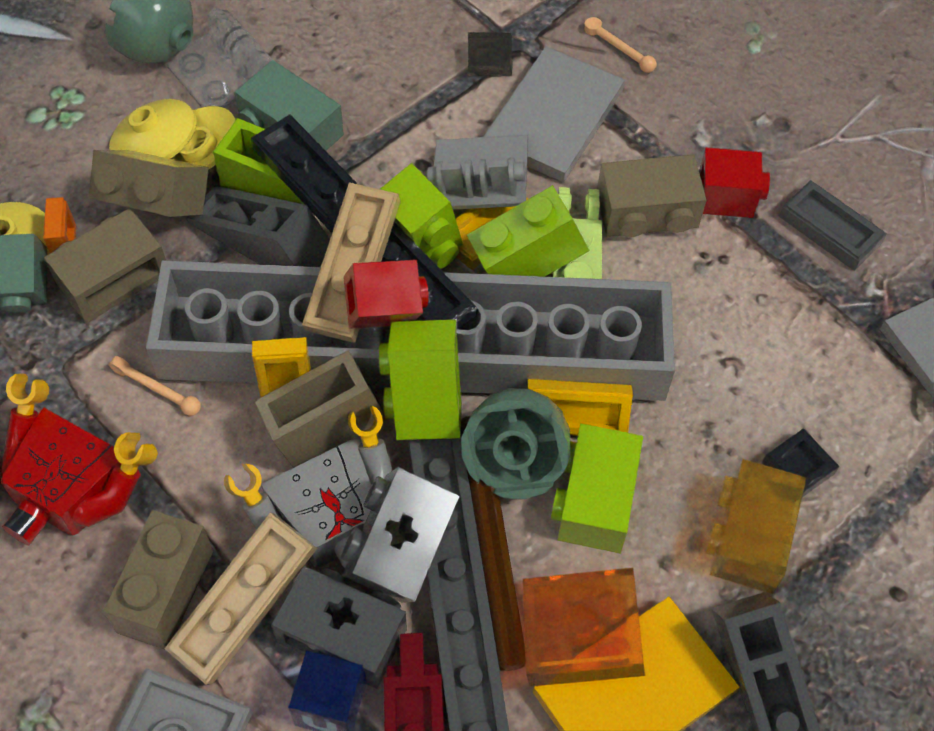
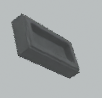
M812 180L782 207L779 215L784 221L854 271L883 243L887 235L886 232Z

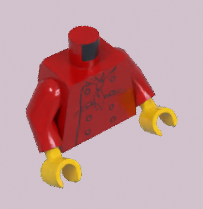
M14 374L6 384V393L13 403L18 404V407L11 409L1 468V484L11 499L19 506L4 523L3 529L18 541L29 546L47 523L73 536L78 534L84 527H90L121 513L125 509L140 478L141 473L138 467L152 464L157 458L158 452L154 444H142L136 454L135 447L141 438L140 433L126 432L121 434L117 438L115 445L112 446L44 407L38 414L34 407L35 404L42 403L47 399L49 395L48 384L43 379L33 380L31 392L28 396L25 391L28 381L27 374Z

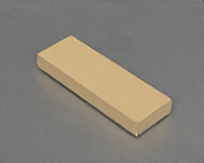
M349 182L302 323L305 331L355 343L360 328L349 329L343 277L352 263L382 261L400 205V198L397 193Z
M270 512L164 649L206 685L213 684L314 554L317 547L279 516Z

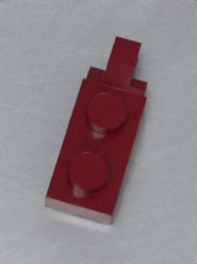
M423 633L400 634L401 665L387 666V677H384L385 731H444L442 674H438V664H424Z

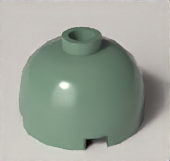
M112 0L109 9L115 12L116 16L113 27L106 23V38L108 44L115 51L129 59L140 63H162L186 49L193 38V10L190 0Z
M508 388L491 394L472 412L461 437L462 459L470 476L478 483L481 479L486 485H491L495 488L494 494L510 499L535 497L546 493L552 488L554 481L564 472L570 457V428L562 410L548 397L530 389Z

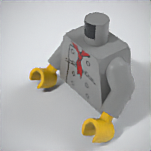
M370 405L374 422L367 430H360L357 427L353 411L348 415L347 421L350 430L361 436L362 443L357 446L354 439H351L262 483L261 474L255 466L242 464L244 470L250 476V484L243 491L235 486L230 475H225L224 477L225 489L230 494L243 497L246 503L243 509L256 530L271 512L279 516L317 547V550L309 559L316 568L322 567L338 558L344 569L346 568L348 562L341 559V554L353 529L358 528L362 530L370 513V510L364 507L368 491L377 476L384 479L386 474L392 471L385 442L377 437V433L382 427L383 419L380 411L374 406ZM260 486L262 487L263 493H259L258 491Z

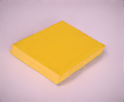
M668 596L533 688V694L559 731H683L734 695L740 686L674 601Z

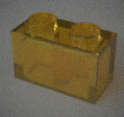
M742 459L735 477L725 475L717 500V506L726 508L722 524L713 522L705 548V554L714 556L709 575L770 594L775 592L786 573L806 477Z

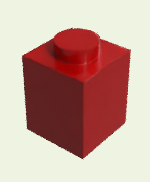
M705 147L699 169L706 196L703 214L753 218L759 200L767 199L770 187V173L763 172L762 152Z
M417 260L352 263L343 277L349 329L391 326V321H415L423 314V308H426L428 305V285L426 278L418 274Z

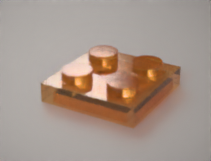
M633 567L523 579L526 676L529 687L645 676Z

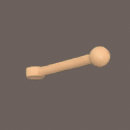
M596 17L586 19L584 26L586 34L600 36L638 62L643 72L650 73L655 70L657 62L653 56H643L602 28L600 19Z
M115 356L110 361L109 367L115 373L123 377L128 376L178 404L185 415L193 416L200 411L201 403L196 397H184L134 369L119 356Z

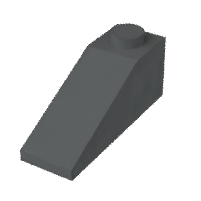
M216 185L205 196L203 215H189L186 217V220L193 227L259 265L320 267L330 238L307 205Z
M762 592L711 608L728 663L736 683L740 686L739 692L754 731H820L781 603L766 592Z

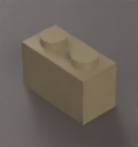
M93 150L88 198L169 217L203 215L209 167L130 150Z
M694 154L601 163L597 189H599L600 210L606 237L621 235L636 237L643 233L662 231L679 233L699 228L706 204V196Z
M131 208L116 216L105 219L97 227L73 241L63 243L54 252L44 257L55 284L86 324L158 281L162 260L166 261L162 246Z
M349 350L255 401L272 441L293 468L359 436L351 431L348 426L347 418L351 411L355 414L356 425L360 430H367L373 425L374 418L370 411V405L380 411L383 422L388 420L385 418V413L369 382Z
M151 510L103 610V613L117 634L161 649L167 646L177 633L213 553L204 526Z

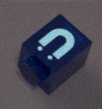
M306 651L288 706L294 725L313 731H353L366 687L363 665Z

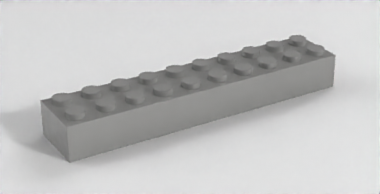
M162 260L146 350L157 379L257 383L252 359V341L306 337L311 370L349 350L371 388L384 389L385 387H391L390 375L381 376L379 346L380 343H389L391 326L360 328L355 343L305 331L302 323L321 267ZM444 272L476 306V316L457 329L461 392L497 393L508 388L527 389L528 379L632 385V399L666 401L675 373L671 282Z

